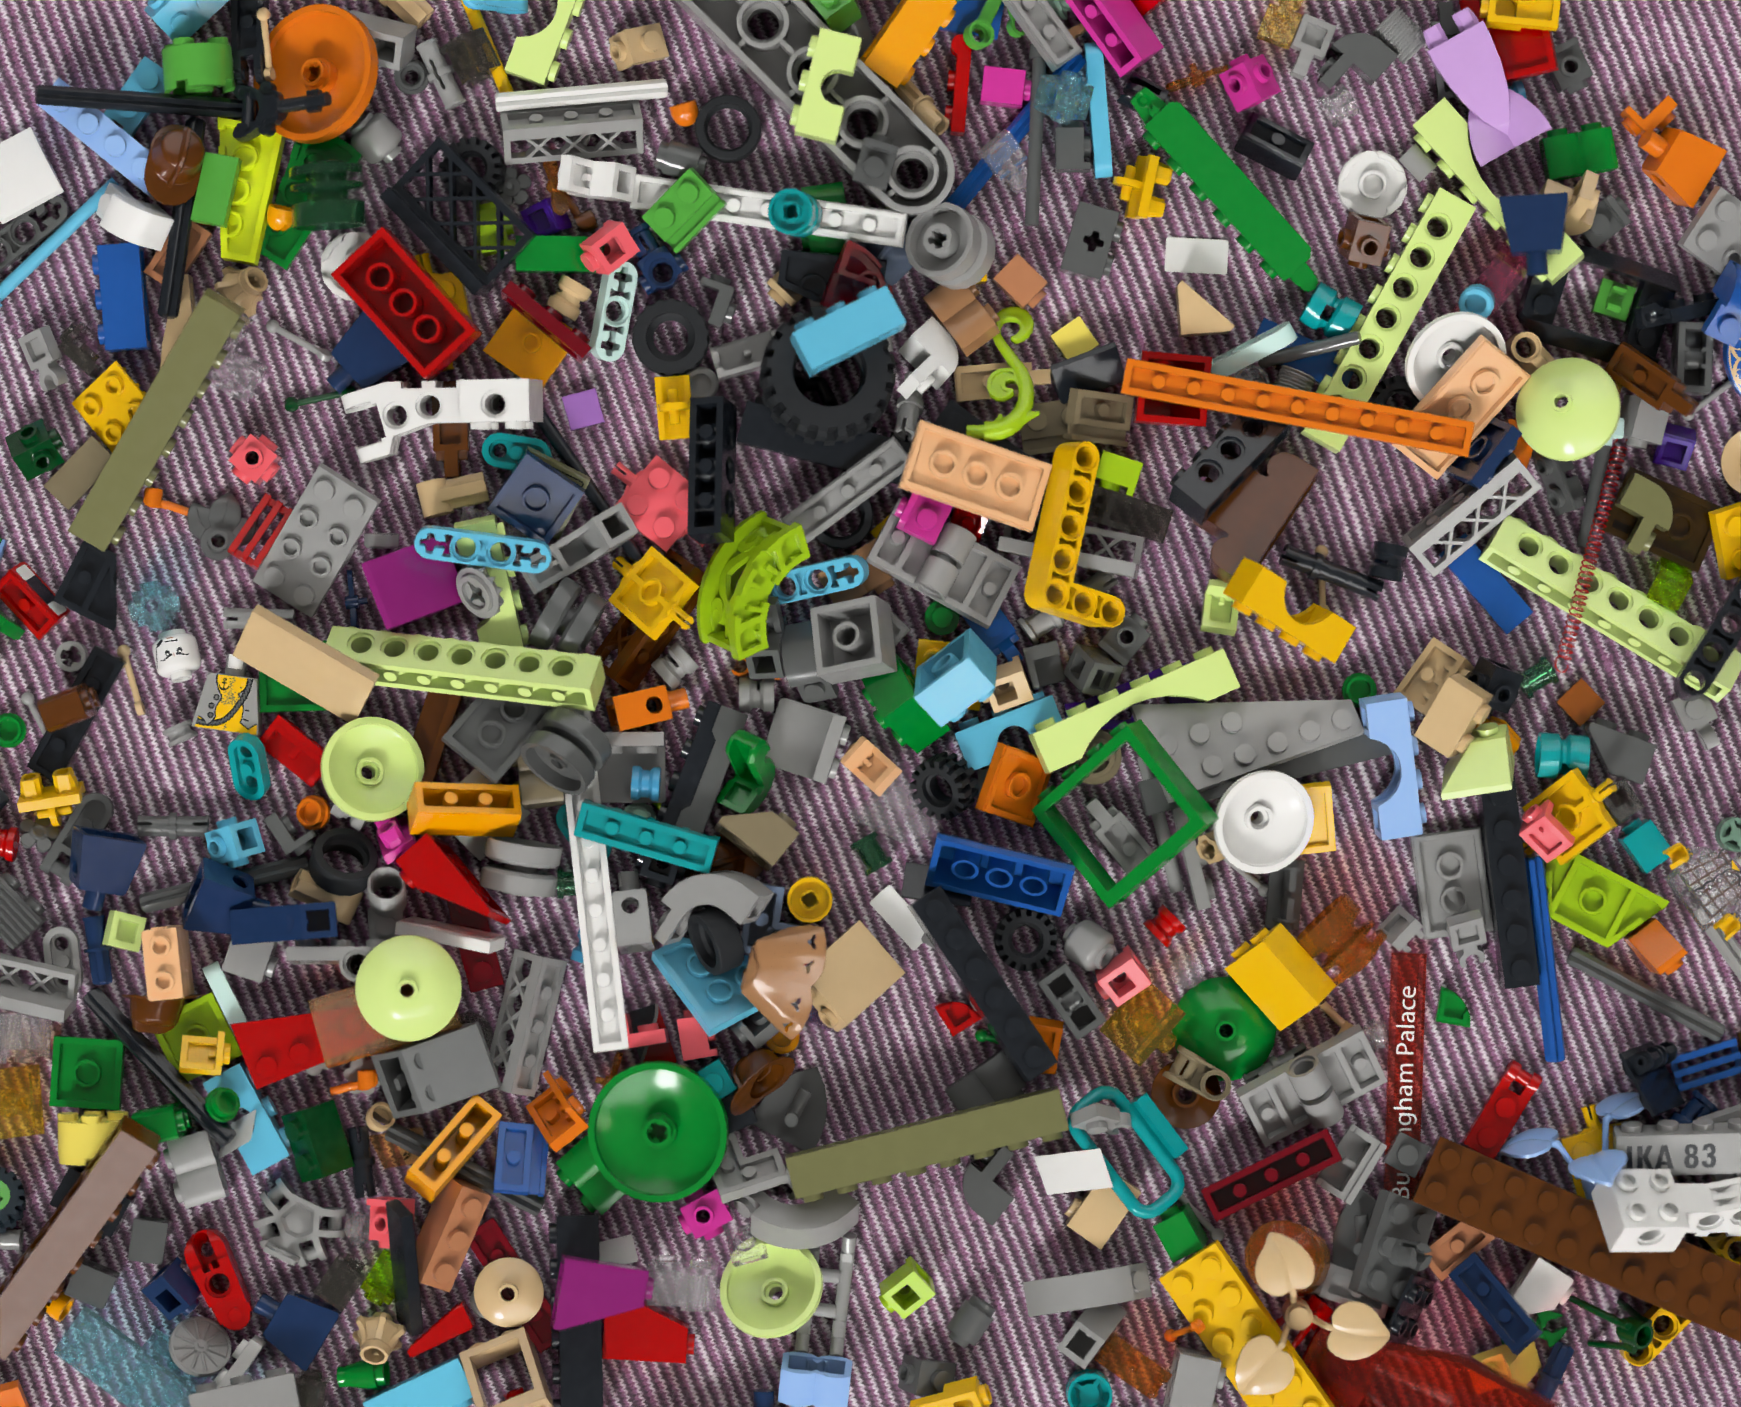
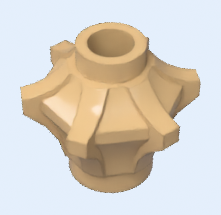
M230 266L222 269L224 275L222 281L214 284L215 290L220 295L245 309L244 313L248 318L256 314L257 302L263 300L262 292L268 287L265 273L255 266L241 270Z
M376 1312L372 1317H364L362 1315L357 1317L356 1324L359 1330L354 1331L352 1337L359 1343L360 1356L365 1362L373 1365L383 1364L387 1361L392 1351L402 1347V1342L399 1338L405 1334L406 1328L404 1325L394 1323L388 1313Z

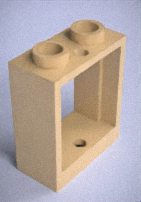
M524 1327L507 1330L497 1338L487 1342L475 1343L469 1349L459 1353L475 1407H488L477 1369L520 1351L523 1352L534 1389L491 1407H554L535 1345Z

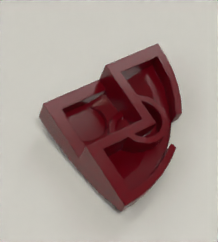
M846 240L833 268L820 305L830 308L831 305L833 306L842 301L848 305L858 300V293L874 285L877 290L887 285L892 296L893 290L892 286L885 282L880 271L882 268L880 262L864 247Z

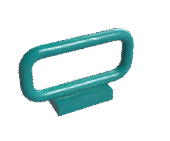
M1099 1086L1087 1093L1070 1109L1067 1118L1069 1131L1082 1150L1098 1149L1085 1130L1072 1127L1070 1113L1107 1099L1113 1102L1120 1112H1127L1131 1115L1133 1130L1171 1179L1169 1190L1152 1204L1144 1205L1138 1201L1104 1155L1103 1158L1113 1185L1112 1190L1134 1216L1142 1219H1153L1166 1211L1183 1194L1185 1187L1184 1175L1174 1158L1179 1157L1189 1148L1147 1093L1129 1101L1119 1089L1111 1086Z

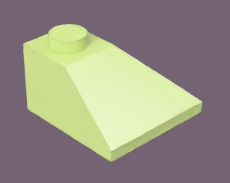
M1488 722L1473 729L1471 735L1474 736V740L1469 744L1464 754L1459 753L1451 757L1444 767L1441 790L1442 800L1512 790L1515 759L1507 724L1498 725L1495 722Z

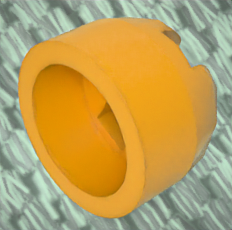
M269 204L267 223L275 231H286L294 222L296 210L284 205Z
M61 1292L55 1301L47 1302L44 1306L47 1308L46 1313L51 1318L61 1322L71 1310L74 1298Z

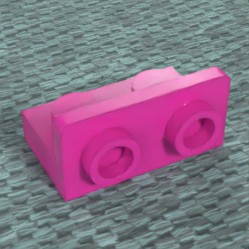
M912 493L910 499L903 496L894 516L900 518L896 528L934 546L953 506Z

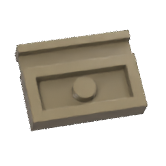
M1070 388L1065 423H1068L1067 433H1064L1063 438L1127 447L1128 442L1125 441L1126 431H1130L1134 397Z
M1060 400L1034 403L1032 411H1039L1040 415L1030 420L1020 429L1023 452L1029 456L1054 453L1056 448L1064 442H1083L1063 438L1064 433H1067L1068 423H1065L1068 403L1062 404Z

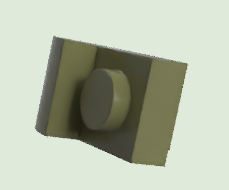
M1638 473L1631 474L1614 505L1638 518L1622 550L1636 556L1640 555L1641 551L1647 552L1650 549L1657 535L1652 532L1654 527L1662 532L1669 531L1673 519V508L1667 493L1659 485Z

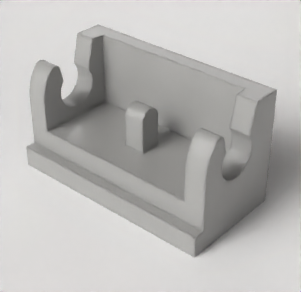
M776 329L709 348L718 382L761 370L760 366L769 340L775 335Z
M1351 1123L1337 1145L1342 1160L1323 1169L1315 1183L1351 1205L1384 1153L1387 1145Z

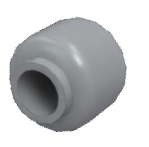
M368 112L350 129V132L353 134L351 137L352 147L370 164H376L382 160L388 164L402 150L398 146L402 138V132L383 113L372 115Z
M1087 919L1078 924H1071L1063 935L1065 956L1086 971L1104 969L1115 955L1116 947L1114 946L1113 935L1092 920Z

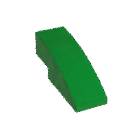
M516 236V243H517L523 236ZM536 236L516 257L517 273L598 274L596 271H589L580 259V255L584 252L579 244L588 238L586 236ZM604 245L600 247L602 253L605 250Z

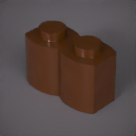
M81 683L37 701V707L44 725L50 733L97 715V707L101 706L94 687L89 688L86 683Z

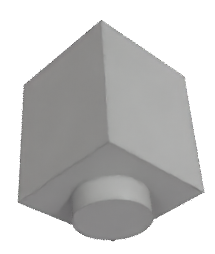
M1624 395L1620 418H1624L1623 438L1627 439L1626 445L1643 450L1647 449L1648 444L1661 445L1669 413L1664 410L1658 411L1637 395Z

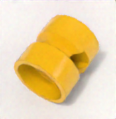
M805 876L792 884L788 892L787 904L790 912L796 919L802 922L813 923L822 920L828 915L832 907L833 895L830 887L824 880L816 876Z

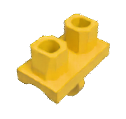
M1151 154L1148 156L1138 155L1135 166L1126 165L1124 177H1113L1112 184L1122 187L1119 199L1127 201L1124 217L1147 219V217L1163 216L1166 204L1165 199L1152 196L1154 184L1168 186L1173 170L1168 165L1159 162V156Z
M690 375L654 377L659 441L688 439L691 398Z
M72 767L55 770L52 774L54 785L43 787L40 773L35 772L22 775L20 780L21 794L17 802L19 813L36 810L38 819L50 818L53 827L62 825V815L72 814V805L81 803L82 793L86 791L84 781H77Z

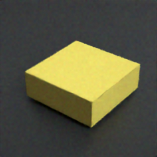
M1080 316L1050 336L1066 360L1091 351L1099 345Z

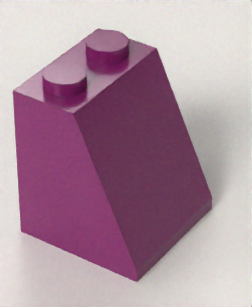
M433 537L421 542L426 544V550L433 551L435 545L445 546L443 553L450 554L449 546L451 540L447 541L446 539V542H441ZM415 545L361 563L386 630L393 631L463 604L456 587V578L459 573L457 564L423 558L417 553Z
M562 1255L550 1325L553 1329L563 1330L644 1307L645 1299L651 1300L654 1279L649 1276V1271L644 1267Z

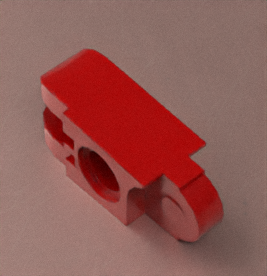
M201 1229L187 1241L184 1249L185 1261L208 1307L212 1308L219 1324H223L229 1330H240L250 1322L252 1317V1310L254 1308L250 1301L251 1296L227 1238L217 1229ZM207 1242L211 1244L214 1250L213 1254L209 1256L202 1252V1246ZM220 1273L227 1276L230 1282L228 1290L219 1291L214 1287L212 1280L215 1274Z

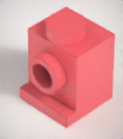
M607 220L603 223V227L579 244L584 252L580 255V259L589 271L609 275L640 251L624 223L620 221ZM604 245L605 250L602 253L600 247Z
M1129 945L1122 948L1123 952L1114 957L1104 969L1095 970L1097 981L1094 985L1104 1000L1111 998L1117 1007L1152 984L1148 970ZM1125 972L1122 977L1116 978L1118 975Z
M688 1009L683 1010L684 1016L676 1019L683 1061L718 1056V1046H710V1041H716V1035L708 1037Z
M393 1196L366 1198V1205L370 1206L369 1240L379 1241V1248L390 1249L386 1202L394 1199L400 1200L413 1214V1218H415L414 1198Z

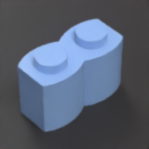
M796 1351L783 1353L778 1402L791 1407L811 1405L815 1407H848L853 1361L840 1356L817 1357L813 1354Z

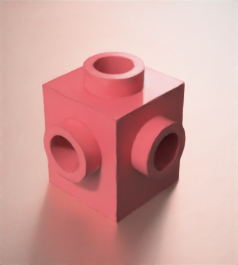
M250 434L247 438L242 435L229 450L233 455L228 461L235 466L231 472L247 485L251 480L259 485L263 481L268 483L280 469L278 463L282 457L275 452L278 446L264 434L259 438L253 434ZM251 452H256L259 455V460L254 465H250L247 462V456Z

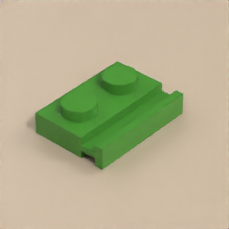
M692 167L642 216V219L677 254L707 226L727 203L716 194L717 192Z

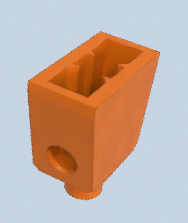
M1666 127L1660 135L1652 129H1648L1638 141V146L1648 153L1647 158L1642 164V171L1673 203L1689 208H1694L1727 153L1725 149L1684 130Z
M665 685L604 699L612 732H621L673 719L672 712L689 708V700L685 688L667 691ZM653 700L656 703V711H648L646 707L647 701Z

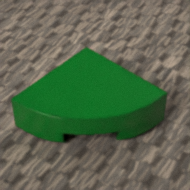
M0 611V632L13 640H19L25 630Z
M1440 986L1434 1021L1470 1028V1014L1464 1001L1452 990Z

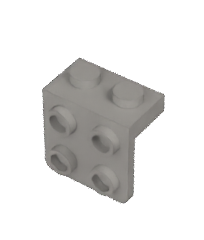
M782 698L778 702L767 736L770 751H768L766 756L773 760L775 768L826 784L827 778L835 779L841 759L834 756L838 744L846 745L851 726L845 724L847 719L845 716L788 698Z

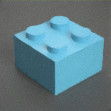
M971 628L967 629L916 668L914 699L940 727H943L949 721H958L965 715L968 707L976 701H985L994 692L997 668L996 655Z

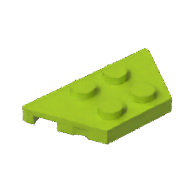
M1580 854L1564 865H1560L1556 858L1546 863L1550 919L1606 948L1612 946L1667 907L1670 902Z

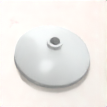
M1453 312L1434 319L1416 335L1406 355L1405 377L1410 390L1419 401L1425 397L1481 334L1506 354L1503 336L1490 320L1473 312ZM1451 348L1447 355H1443L1446 350Z
M1274 770L1256 771L1238 779L1224 793L1215 812L1219 819L1214 823L1213 829L1215 841L1220 852L1232 865L1248 873H1272L1291 864L1305 849L1314 825L1313 805L1305 788L1291 776ZM1258 811V817L1251 821L1253 812Z

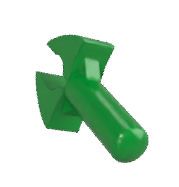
M1553 1310L1536 1313L1537 1319L1535 1323L1543 1331L1537 1338L1546 1340L1548 1347L1554 1346L1564 1336L1567 1327L1562 1326L1554 1331L1543 1328L1546 1327L1549 1320L1562 1317L1563 1315Z

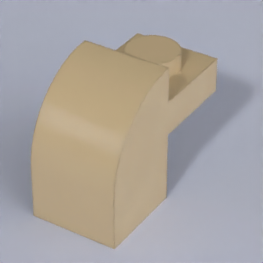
M1589 170L1585 171L1574 189L1547 179L1538 193H1568V210L1565 233L1568 236L1582 234L1593 225L1600 191L1596 189L1599 175Z

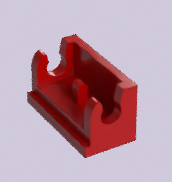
M278 715L259 740L263 743L266 752L313 788L321 778V757L324 747L284 715Z

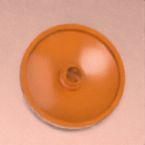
M314 4L302 7L281 20L269 34L272 67L276 72L275 80L269 82L277 86L276 91L281 92L284 99L306 96L308 90L314 89L330 93L332 103L330 106L322 107V112L308 113L306 110L288 112L286 119L280 125H275L276 133L298 143L317 144L338 137L347 131L363 114L376 86L378 54L373 36L369 33L366 25L354 14L329 4ZM254 76L253 87L259 90L260 85L256 82Z

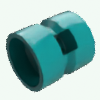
M784 189L772 197L768 206V217L770 223L777 231L793 237H806L813 234L819 228L822 221V209L814 196L797 189Z
M1320 282L1303 309L1298 321L1313 330L1322 328L1324 336L1330 338L1349 333L1363 305L1347 296L1342 299L1338 298L1337 290ZM1326 305L1334 307L1329 319L1321 315Z
M1538 733L1534 759V771L1537 778L1556 779L1559 774L1564 776L1572 769L1578 768L1585 779H1587L1590 763L1589 736L1569 734L1566 739H1562L1557 733Z
M1087 1367L1085 1370L1080 1368L1069 1376L1066 1382L1065 1394L1070 1407H1110L1112 1403V1389L1107 1377L1100 1370L1093 1367Z

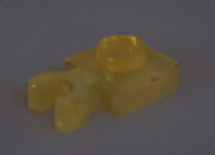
M1278 0L1279 6L1269 3L1256 38L1289 50L1302 18V14L1294 12V10L1299 9L1304 0Z

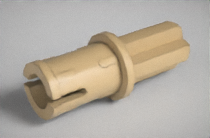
M911 80L904 86L900 84L897 88H894L900 99L935 135L939 136L947 130L950 123L949 120L936 108L933 98L929 95H923Z

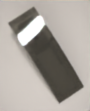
M1094 485L1087 521L1163 544L1173 510Z

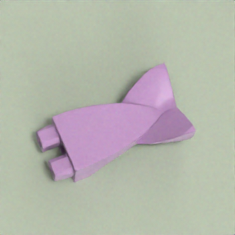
M1466 7L1451 16L1460 32L1458 35L1448 40L1440 23L1423 31V36L1429 49L1426 53L1433 66L1458 99L1469 109L1468 128L1471 146L1480 167L1520 144L1551 129V126L1536 106L1522 95L1508 89L1500 57L1484 21L1479 22L1471 9Z

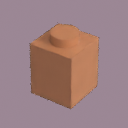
M1018 253L992 281L1021 309H1024L1027 305L1033 309L1047 295L1043 289L1047 286L1048 282Z

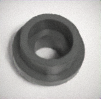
M412 59L400 71L395 70L394 81L398 89L403 93L416 95L426 89L429 83L427 79L429 73L423 63ZM409 72L418 73L416 83L409 84L406 82V75Z

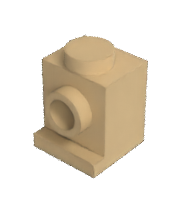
M1019 655L1012 657L1013 661L998 665L996 668L995 690L988 699L983 701V703L990 701L994 714L1034 700Z

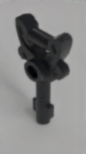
M269 81L261 83L259 90L252 86L237 85L233 92L237 99L242 101V121L235 127L233 137L240 142L250 141L260 134L271 137L276 132L275 125H280L286 119L288 112L306 110L308 113L322 112V107L331 105L332 97L329 92L314 89L308 90L306 96L284 99L282 93L276 91L277 86ZM256 101L258 102V105H259V111H258L257 117H256Z

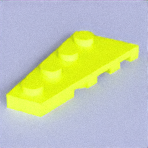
M217 117L218 130L220 131L218 154L237 157L242 160L227 228L220 227L221 258L225 261L258 266L267 227V210L269 204H272L286 137L275 132L271 137L260 134L250 141L240 142L233 137V131L241 121Z

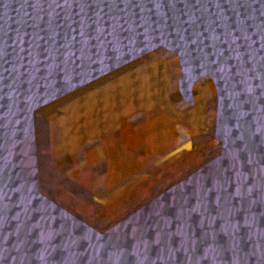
M1113 1331L1093 1358L1149 1399H1155L1158 1396L1160 1387L1163 1383H1167L1172 1376L1170 1369L1115 1331Z

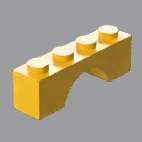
M1244 557L1223 591V594L1234 600L1231 607L1250 617L1251 613H1254L1258 616L1255 620L1257 624L1271 632L1277 628L1281 631L1278 636L1281 640L1294 647H1297L1298 643L1304 646L1301 652L1316 662H1320L1323 657L1336 663L1356 627L1334 612L1315 603L1298 614L1289 615L1285 606L1287 581L1263 565Z

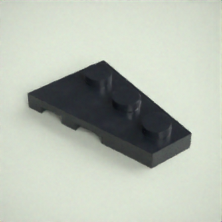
M782 248L778 284L808 299L821 303L827 283L840 254ZM877 259L882 265L880 271L885 279L887 260Z

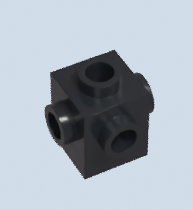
M1479 656L1475 668L1468 679L1493 695L1488 704L1492 707L1489 714L1492 715L1494 710L1508 714L1512 703L1515 702L1518 696V689L1524 675L1506 664Z
M638 855L636 865L642 867L639 875L646 877V884L665 889L666 884L673 886L676 878L683 880L686 871L685 867L670 863L666 869H661L656 864L657 859Z

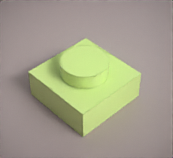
M110 910L102 944L131 952H139L142 942L141 933L144 931L147 918Z

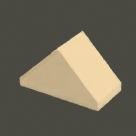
M1183 280L1177 285L1175 293L1179 337L1228 334L1235 327L1233 323Z

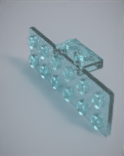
M84 1307L54 1350L58 1357L126 1407H190L188 1395L196 1393L195 1386L203 1384L208 1378L192 1376L182 1371L170 1356V1337L159 1329H156L141 1347L88 1307Z

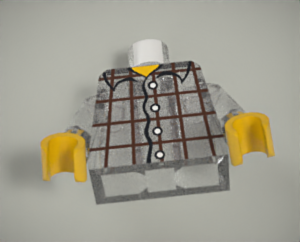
M1676 843L1662 851L1663 855L1666 854L1671 858L1672 864L1669 867L1673 870L1664 879L1700 929L1704 932L1711 926L1715 930L1720 928L1726 935L1724 939L1728 941L1741 929V853L1731 858L1723 848L1712 851L1708 847H1688L1681 843Z

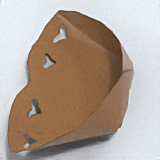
M814 925L788 927L756 940L753 947H751L748 964L743 972L740 987L741 993L788 1039H794L800 1033L812 1008L810 987L821 976L826 961V937L823 927ZM814 935H816V939L814 940L816 949H813L812 946L807 942L810 939H812ZM814 961L810 966V972L807 973L804 964ZM801 998V1002L798 1004L799 1011L797 1012L792 1003ZM792 1022L793 1025L789 1026L788 1032H786L783 1023Z

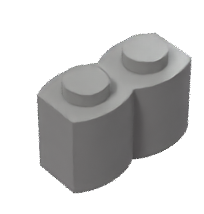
M206 1130L182 1136L181 1139L167 1141L168 1148L163 1150L168 1169H174L178 1182L173 1183V1188L178 1203L184 1202L186 1209L230 1195L220 1159H218L219 1155L215 1141Z

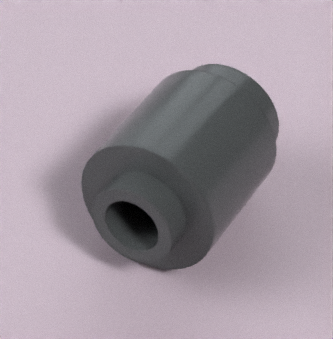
M671 140L670 143L661 141L654 168L661 169L662 174L680 178L689 168L693 167L703 178L708 157L702 156V148Z
M973 1294L969 1300H964L947 1325V1328L952 1331L948 1337L964 1348L968 1344L976 1346L994 1320L992 1315L996 1309Z

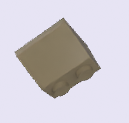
M773 811L722 816L714 827L716 831L767 872L800 834L794 829L797 824L783 812L776 815Z

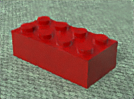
M381 227L331 273V276L424 379L431 381L435 379L483 334L389 229Z

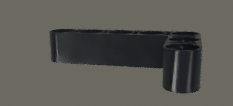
M1741 575L1674 680V691L1684 701H1695L1710 688L1741 639ZM1728 617L1735 621L1737 625L1735 633H1729L1723 629L1721 625L1722 618ZM1705 646L1713 647L1717 651V662H1710L1704 657L1703 648ZM1692 675L1699 680V691H1691L1686 687L1684 683L1685 676Z

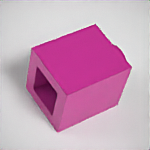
M984 65L980 105L1021 109L1022 102L1029 101L1031 93V80H1025L1026 70Z

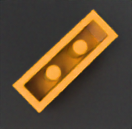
M901 0L860 59L880 80L890 87L897 88L900 84L906 85L915 73L916 69L913 65L920 55L925 57L936 42L932 38L940 26L945 28L953 19L956 13L953 7L957 1Z
M415 782L407 802L409 832L415 835H425L428 833L430 835L513 837L522 816L519 785Z
M478 1094L472 1096L408 1169L404 1182L431 1203L497 1128L502 1114Z

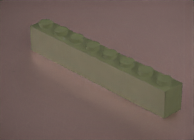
M210 288L204 292L69 527L68 532L103 552L106 551L111 543L115 546L118 545L127 529L122 526L127 514L134 517L144 500L138 496L143 486L146 485L150 488L160 472V469L155 467L161 455L168 458L178 440L172 436L177 427L180 426L184 429L194 413V410L189 408L195 396L202 399L212 381L206 377L211 368L214 367L218 370L229 352L224 349L229 337L236 340L246 322L240 319L245 311L243 307Z
M1054 1086L786 1154L785 1160L795 1199L803 1198L804 1203L823 1199V1192L837 1189L838 1194H844L858 1190V1183L871 1180L872 1185H880L892 1181V1175L902 1172L906 1173V1177L919 1175L927 1172L926 1166L939 1163L940 1168H946L960 1164L961 1157L974 1155V1159L995 1155L994 1149L1008 1146L1009 1151L1018 1150L1029 1146L1028 1140L1042 1137L1043 1142L1057 1140L1063 1137L1062 1132L1069 1130L1059 1088Z

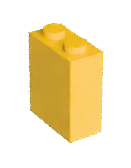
M1281 922L1271 930H1268L1266 927L1259 930L1249 940L1252 944H1249L1247 941L1241 943L1230 954L1234 959L1225 968L1226 972L1279 1031H1282L1318 1006L1337 986Z

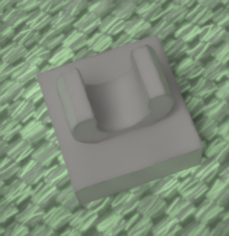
M1400 905L1375 930L1399 952L1403 950L1409 953L1412 950L1407 943L1415 935L1420 939L1424 937L1423 932L1420 930L1423 925Z

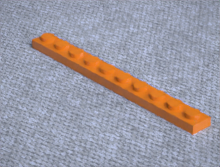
M1130 358L1126 360L1120 393L1466 458L1469 456L1475 422Z

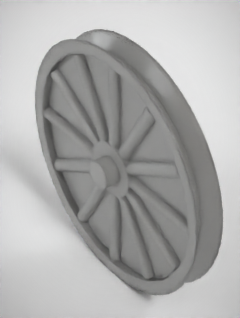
M200 1316L190 1317L181 1321L172 1331L169 1338V1352L174 1363L185 1373L196 1377H209L220 1372L229 1361L231 1341L225 1329L214 1320Z

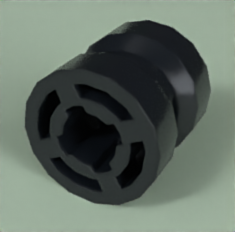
M1374 541L1373 553L1375 558L1374 562L1369 566L1368 576L1402 582L1404 572L1401 569L1402 561L1407 558L1408 547Z

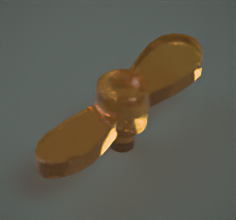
M1192 63L1189 65L1191 69L1189 77L1172 81L1166 84L1165 88L1169 92H1175L1191 84L1193 87L1201 86L1206 83L1205 78L1229 70L1228 64L1203 72L1198 70L1196 63Z
M557 161L543 162V167L549 179L546 183V189L551 193L553 211L558 215H564L569 209V204L564 192L557 190L559 170Z
M616 1051L609 1076L606 1075L605 1078L596 1076L594 1083L601 1084L602 1089L616 1076L622 1061V1052Z

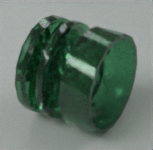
M317 160L308 162L305 165L289 168L290 179L306 180V183L290 186L291 193L307 195V201L292 205L293 230L328 231L366 226L365 201L349 199L348 193L364 189L363 182L347 180L350 177L363 175L362 164L348 163L343 160Z

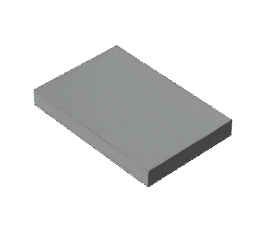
M1480 827L1409 836L1420 920L1423 925V939L1448 937L1445 918L1479 909L1481 912L1485 932L1494 931Z

